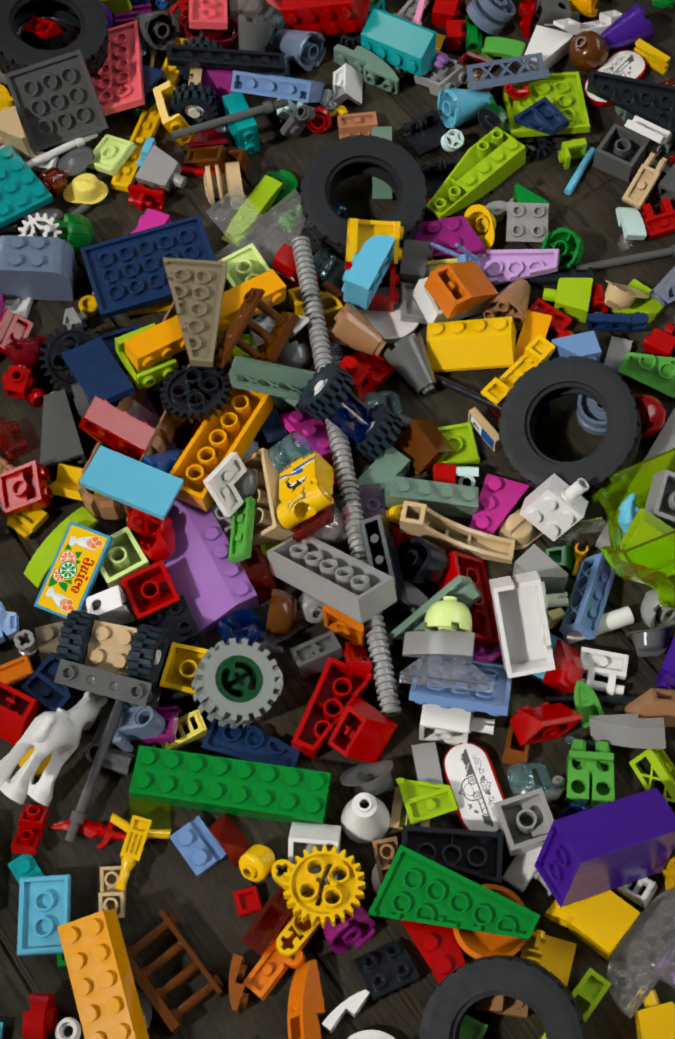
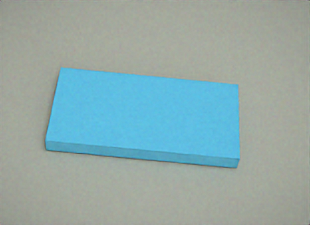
M100 445L79 483L82 487L164 521L184 484V480Z

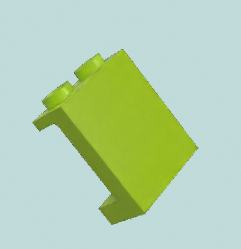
M155 323L115 338L116 353L138 390L151 387L157 382L168 379V374L175 375L174 369L178 370V361L169 358L156 363L149 369L138 372L125 355L124 340L155 326Z

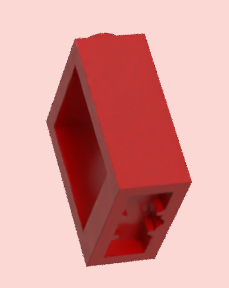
M345 262V271L346 269H351L353 265L351 262ZM390 264L384 276L389 278V297L374 296L367 310L393 312L394 304H398L399 292L395 291V286L399 285V273H396V265Z

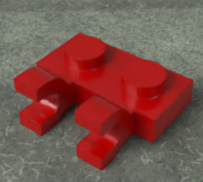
M522 0L524 3L519 5V14L522 16L520 17L519 29H522V37L529 38L532 16L535 10V0Z
M669 197L661 199L662 206L658 207L661 214L654 215L650 203L642 205L643 211L640 214L645 225L647 240L675 233V210Z

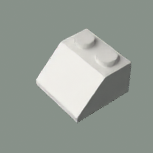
M292 822L288 838V861L296 865V855L303 858L304 849L309 854L313 853V846H316L318 851H322L324 844H326L327 851H331L333 846H336L337 853L339 854L341 826ZM332 866L327 867L324 884H328L327 876ZM314 868L310 870V873L317 874L321 869Z

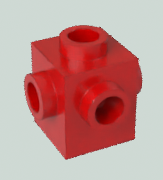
M10 365L8 372H4L2 383L4 384L3 390L5 395L27 401L29 391L34 389L35 378L28 367L24 365Z

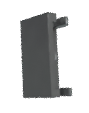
M332 630L290 649L293 662L297 666L302 680L322 672L329 657L342 662L345 661L342 647Z

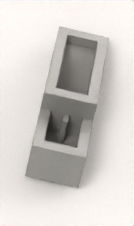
M460 631L405 632L402 656L450 661V658L473 661L475 633Z
M638 713L589 716L592 740L606 741L611 745L630 748L666 749L664 717L639 718Z

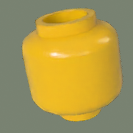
M261 844L253 845L240 857L239 868L242 875L250 881L261 882L271 873L272 865L276 862L275 855L267 846Z

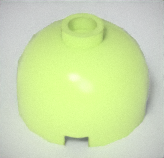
M444 596L442 601H436L430 605L425 615L424 629L426 631H437L438 629L439 631L472 632V615L465 604L457 602V597Z

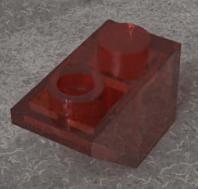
M257 544L252 546L251 557L240 561V564L257 593L258 601L260 602L271 597L272 589L278 588Z

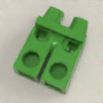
M580 739L573 740L571 750H569L567 756L564 805L586 807L589 801V807H597L615 801L614 753H610L609 742H595V752L586 751V741ZM589 780H591V781H590V797H589Z

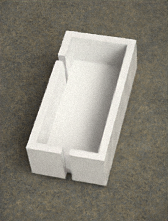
M537 571L516 574L514 580L511 579V576L490 579L489 584L501 653L508 679L556 670L553 651L550 646L551 639L542 584Z

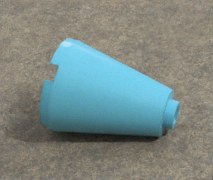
M445 88L441 90L438 95L437 106L438 110H442L443 116H440L443 125L446 128H455L477 117L479 107L484 103L489 105L491 103L489 98L492 97L494 99L493 95L486 90Z

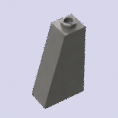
M65 389L44 395L40 464L47 467L50 475L57 474L58 464L60 463L77 467L87 463Z

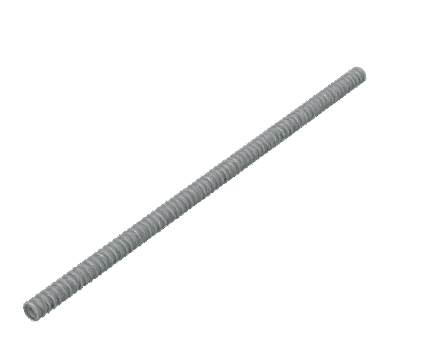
M298 236L291 241L297 268L304 313L310 320L307 324V329L310 336L315 370L319 372L321 367H325L326 364L333 362V357L330 351L331 346L329 345L330 341L327 334L310 239L306 236ZM342 407L336 409L333 415H329V418L325 420V424L327 425L326 429L328 431L331 455L333 456V466L335 468L337 486L339 487L341 506H343L342 512H344V524L346 525L347 538H349L350 555L369 565L359 522L364 520L362 516L363 510H361L362 504H360L361 499L359 497L358 485L356 484L357 479L355 478L356 474L354 472L352 454L350 453L351 448L349 447L350 443L348 441ZM381 611L363 624L366 625L364 629L367 632L368 650L371 652L370 659H372L371 663L374 666L372 671L375 673V686L378 688L376 692L379 695L378 701L381 702L379 704V708L382 709L380 712L387 717H392L401 713L402 708L399 707L400 700L397 699L399 698V693L396 692L398 688L394 685L396 684V679L393 678L395 673L392 671L393 665L390 664L392 662V658L389 657L391 652L388 650L389 644L386 643L388 642V637L385 636L387 632L384 629L385 623H383L384 617Z

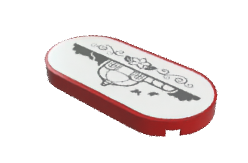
M621 50L613 53L596 71L641 80L645 74L646 62L637 52ZM588 79L585 81L583 92L588 103L596 107L613 106V104L587 92Z
M467 742V744L459 743L454 745L445 754L442 770L447 785H450L458 807L456 812L462 827L465 830L500 832L501 830L493 809L495 802L505 800L489 755L482 747L474 743Z

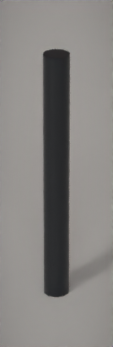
M434 374L437 384L500 412L502 404L496 406L482 394L438 374Z
M545 695V702L550 704H575L574 695ZM597 695L600 705H628L638 698L639 695Z

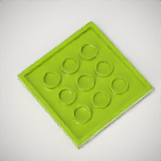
M579 71L550 73V77L513 83L512 85L517 90L520 86L522 88L523 85L529 86L530 96L525 100L513 101L504 91L505 85H502L505 110L509 117L507 122L510 125V136L513 138L548 136V134L514 122V116L544 97L569 120V126L555 135L590 132V123Z

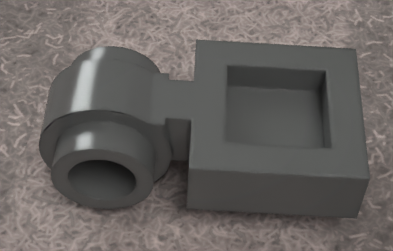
M305 104L299 106L296 110V116L290 115L279 130L282 135L296 139L307 125L306 122H310L315 118L313 107Z

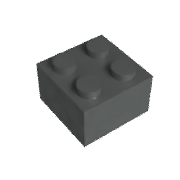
M614 123L595 150L593 167L629 182L647 156L651 139Z

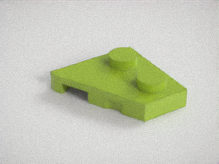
M404 778L396 779L410 825L458 810L450 785L413 781Z

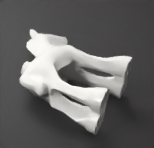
M86 691L83 698L68 711L58 707L55 712L45 711L34 718L12 750L0 760V791L19 804L24 803L28 794L35 801L49 807L53 798L55 780L62 766L78 748L82 730H90L101 711V707L107 703L108 698L98 699L95 693ZM34 747V752L10 780L12 772L28 750ZM53 753L39 781L34 785V778L39 765L45 757Z

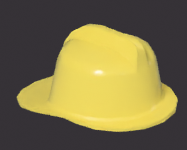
M84 173L73 179L72 183L65 188L63 196L70 203L93 205L105 199L108 194V188L94 174Z

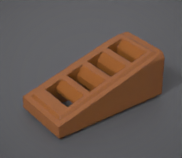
M511 713L510 719H511L513 716H515L516 714ZM509 722L502 762L525 767L530 745L520 747L511 744H519L516 735H512L515 732Z

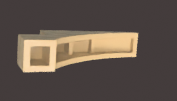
M404 500L400 517V533L420 536L437 543L444 548L446 553L456 551L480 559L512 564L516 540L471 529L438 514L427 507V504Z

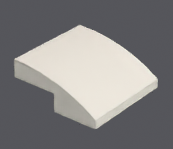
M636 115L633 120L628 119L624 127L662 145L669 142L673 137L670 131Z

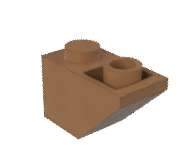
M651 688L626 705L624 712L625 714L638 713L639 718L664 717L665 727H675V690Z

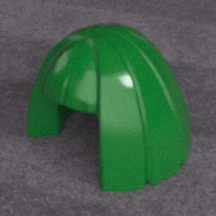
M65 213L64 222L55 221L54 224L59 223L61 226L59 230L63 232V236L58 238L70 243L74 248L75 254L81 252L80 248L91 244L94 231L93 225L87 217Z

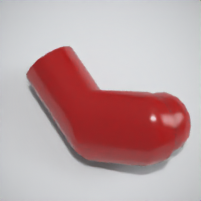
M511 83L506 84L504 87V91L513 101L525 100L530 96V88L527 85H523V88L520 86L518 90Z

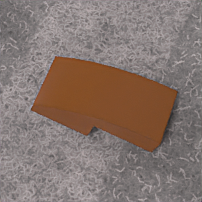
M233 954L229 971V998L233 1012L239 1015L241 1008H246L250 995L246 993V986L239 983V980H244L248 965L245 964L243 956Z

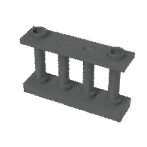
M64 659L60 660L54 680L55 683L66 685L67 687L85 692L88 691L96 695L138 706H150L151 708L160 706L164 688L152 687L153 684Z

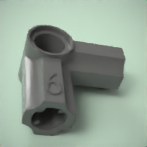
M101 718L93 740L86 748L85 755L91 765L94 760L93 755L97 752L108 718ZM112 737L101 769L129 776L134 768L136 756L114 749Z

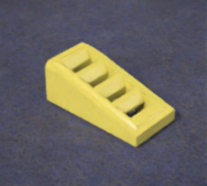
M199 709L179 718L177 729L180 732L181 738L177 739L175 737V742L170 744L162 742L161 745L163 749L174 750L204 737L207 733V727ZM196 721L198 725V728L195 730L192 726V722ZM187 725L190 731L188 734L184 732L183 726Z

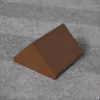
M413 419L394 442L402 454L410 459V464L419 475L431 469L433 464H439L456 453L455 449L430 419Z

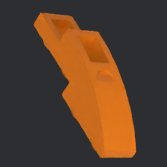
M310 960L295 970L288 999V1039H322L318 1015L325 1013L317 960Z

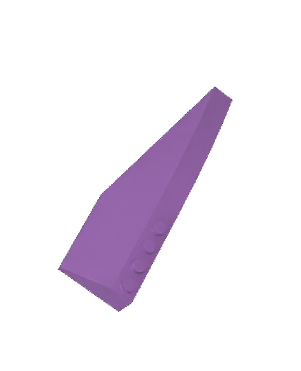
M145 395L134 418L147 422L155 429L161 418L148 396ZM173 439L167 446L166 451L178 449ZM176 498L167 514L168 517L173 519L172 527L175 531L176 549L173 555L163 562L171 573L179 596H184L200 634L259 606L257 593L240 562L233 564L228 561L230 543L211 508L206 512Z

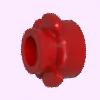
M34 388L30 391L27 400L31 405L39 408L43 406L44 395L48 393L45 389Z

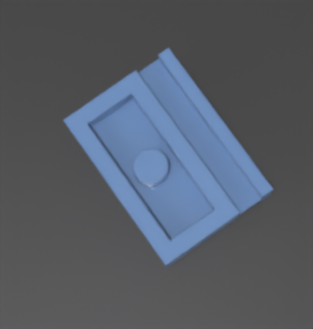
M198 815L192 822H188L169 836L197 878L217 865L220 860L227 857V854Z

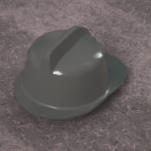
M675 624L656 629L633 631L625 635L627 638H632L636 654L639 657H655L664 653L668 648L670 631L675 630Z
M383 760L355 765L341 774L340 782L345 786H360L365 793L373 796L392 791L395 788L391 773L394 763L392 760Z

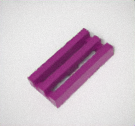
M151 3L132 6L131 11L114 14L116 26L134 21L138 14L152 12Z

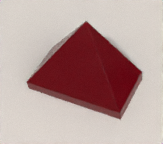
M473 49L463 54L457 60V64L467 67L466 65L493 61L494 59ZM494 65L490 73L493 74L500 66Z
M213 128L199 132L188 142L189 148L216 145L229 147L228 139Z
M226 813L207 828L236 868L239 866L240 857L251 845Z

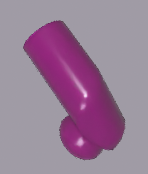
M500 642L492 649L485 648L481 644L474 646V658L476 660L494 662L502 656Z

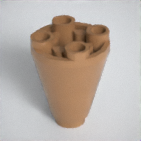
M517 279L487 303L483 317L512 316L516 331H519L526 320L530 284L524 279Z
M348 302L344 305L343 309L339 310L334 318L335 323L327 330L329 341L369 355L374 354L377 357L387 344L383 340V336L353 304Z

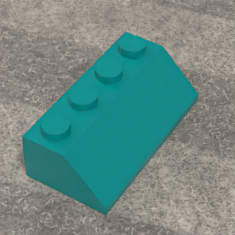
M374 8L361 33V47L376 54L386 63L421 77L435 68L437 32L381 9Z

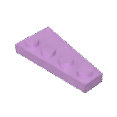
M559 249L486 250V254H478L479 267L494 286L516 281L517 279H526L557 272L560 251Z

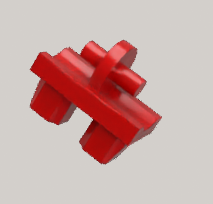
M139 182L137 185H128V204L137 206L138 211H144L145 208L163 211L164 188L157 187L151 189Z

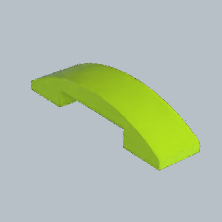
M84 506L77 509L61 522L43 541L29 561L24 575L38 589L42 587L70 521L93 529L99 522Z

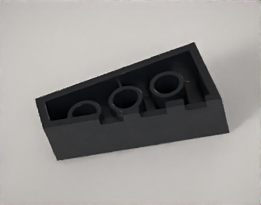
M403 825V846L454 872L490 884L501 885L504 832Z

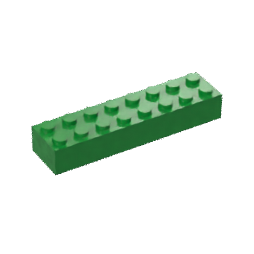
M139 745L129 794L135 801L223 814L227 813L291 824L292 822L325 824L332 778L331 773Z

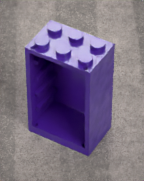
M653 788L556 819L551 825L534 866L560 908L661 873L675 848V813L658 789Z

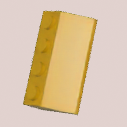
M512 316L427 323L426 346L433 372L511 367L515 363L517 332Z

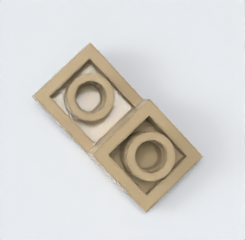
M121 866L100 867L99 912L102 910H116L118 918L125 917L126 888L125 891L115 889Z

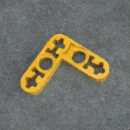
M286 859L277 860L271 868L273 880L281 887L282 882L286 880L284 875L278 877L277 868L283 869L286 866L287 872H290L288 864L291 862ZM320 887L321 896L319 901H322L323 889ZM308 891L306 894H303L302 896L305 898H309L313 896L314 893ZM329 898L327 903L333 904L332 898ZM301 914L294 917L276 940L277 951L280 955L284 957L294 956L321 925V921H317L315 926H311L309 930L302 931L297 926V922L301 919ZM293 928L296 934L303 938L299 940L296 936L292 942L294 948H286L284 950L282 949V940H290L293 936V932L290 930Z

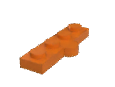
M308 918L306 922L302 923L301 919H299L297 922L298 928L302 931L309 930L311 928V920ZM293 928L290 930L293 932L290 940H282V949L284 950L286 948H294L292 942L296 936L299 940L303 938L297 935ZM311 937L291 957L280 955L276 947V938L242 984L264 1001L289 967L297 969L304 964L305 954L302 949Z

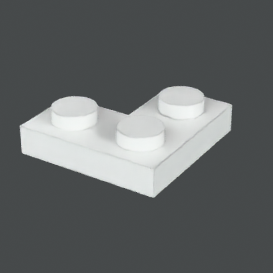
M230 452L203 481L225 517H231L244 503L234 486L247 471L237 452Z

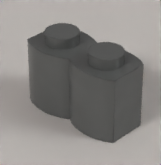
M405 239L399 282L417 284L419 279L429 277L431 266H427L428 261H432L433 249L430 248V242Z

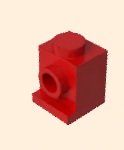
M446 20V51H461L462 43H465V20Z

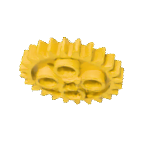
M326 844L323 845L322 851H318L316 846H313V853L311 854L304 849V857L301 858L296 855V865L289 863L288 868L290 872H284V879L286 881L282 882V887L286 890L283 892L285 900H288L286 902L287 908H294V917L301 914L302 923L306 922L308 918L311 919L312 927L315 926L317 921H321L322 928H325L326 921H330L331 925L335 927V919L338 918L341 922L345 923V914L353 917L354 911L352 907L360 909L358 899H364V892L361 890L366 889V884L362 881L365 879L364 872H359L361 870L360 863L354 864L353 855L346 858L345 849L338 854L336 846H333L331 851H327ZM332 866L327 876L328 884L324 886L327 867ZM314 868L321 869L317 874L310 873V870ZM338 874H343L346 876L342 880L334 879V877ZM324 886L321 904L316 906L321 896L320 887ZM307 891H311L314 893V895L309 898H305L302 896V894ZM329 898L339 899L335 904L327 903Z

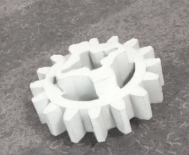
M36 213V218L28 215L29 221L22 220L21 222L24 227H18L19 232L22 233L18 236H38L37 229L43 237L53 236L58 238L63 236V232L59 230L61 228L60 224H54L55 218L51 217L48 219L46 213H44L43 217ZM38 223H44V224H47V225L42 226V225H39Z

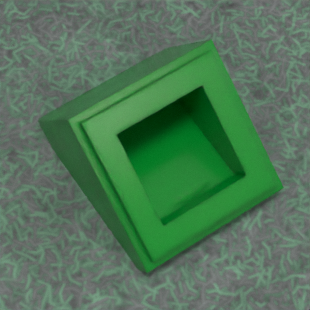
M567 545L545 549V554L566 572L573 571V551Z

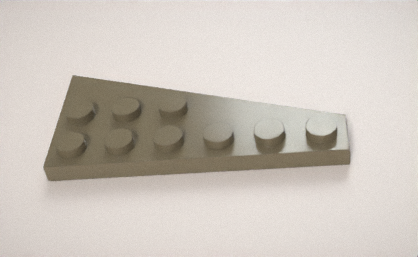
M163 257V264L190 366L213 367L227 274V262Z

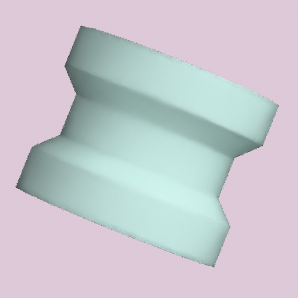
M458 129L449 130L441 138V146L447 152L456 151L464 143V136Z

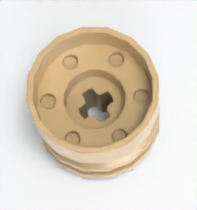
M239 161L226 163L225 173H221L218 164H215L216 174H211L210 165L205 166L203 179L206 198L211 205V209L216 208L215 199L220 198L221 207L225 205V197H229L232 206L241 205L245 202Z

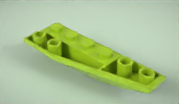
M496 126L467 150L428 202L426 209L439 219H442L474 203L526 163V146Z

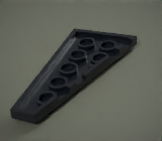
M594 70L590 71L587 92L675 135V86Z

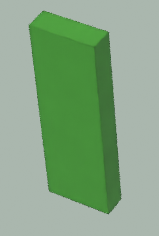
M252 496L243 499L244 503L232 516L228 561L233 564L251 557L256 499Z

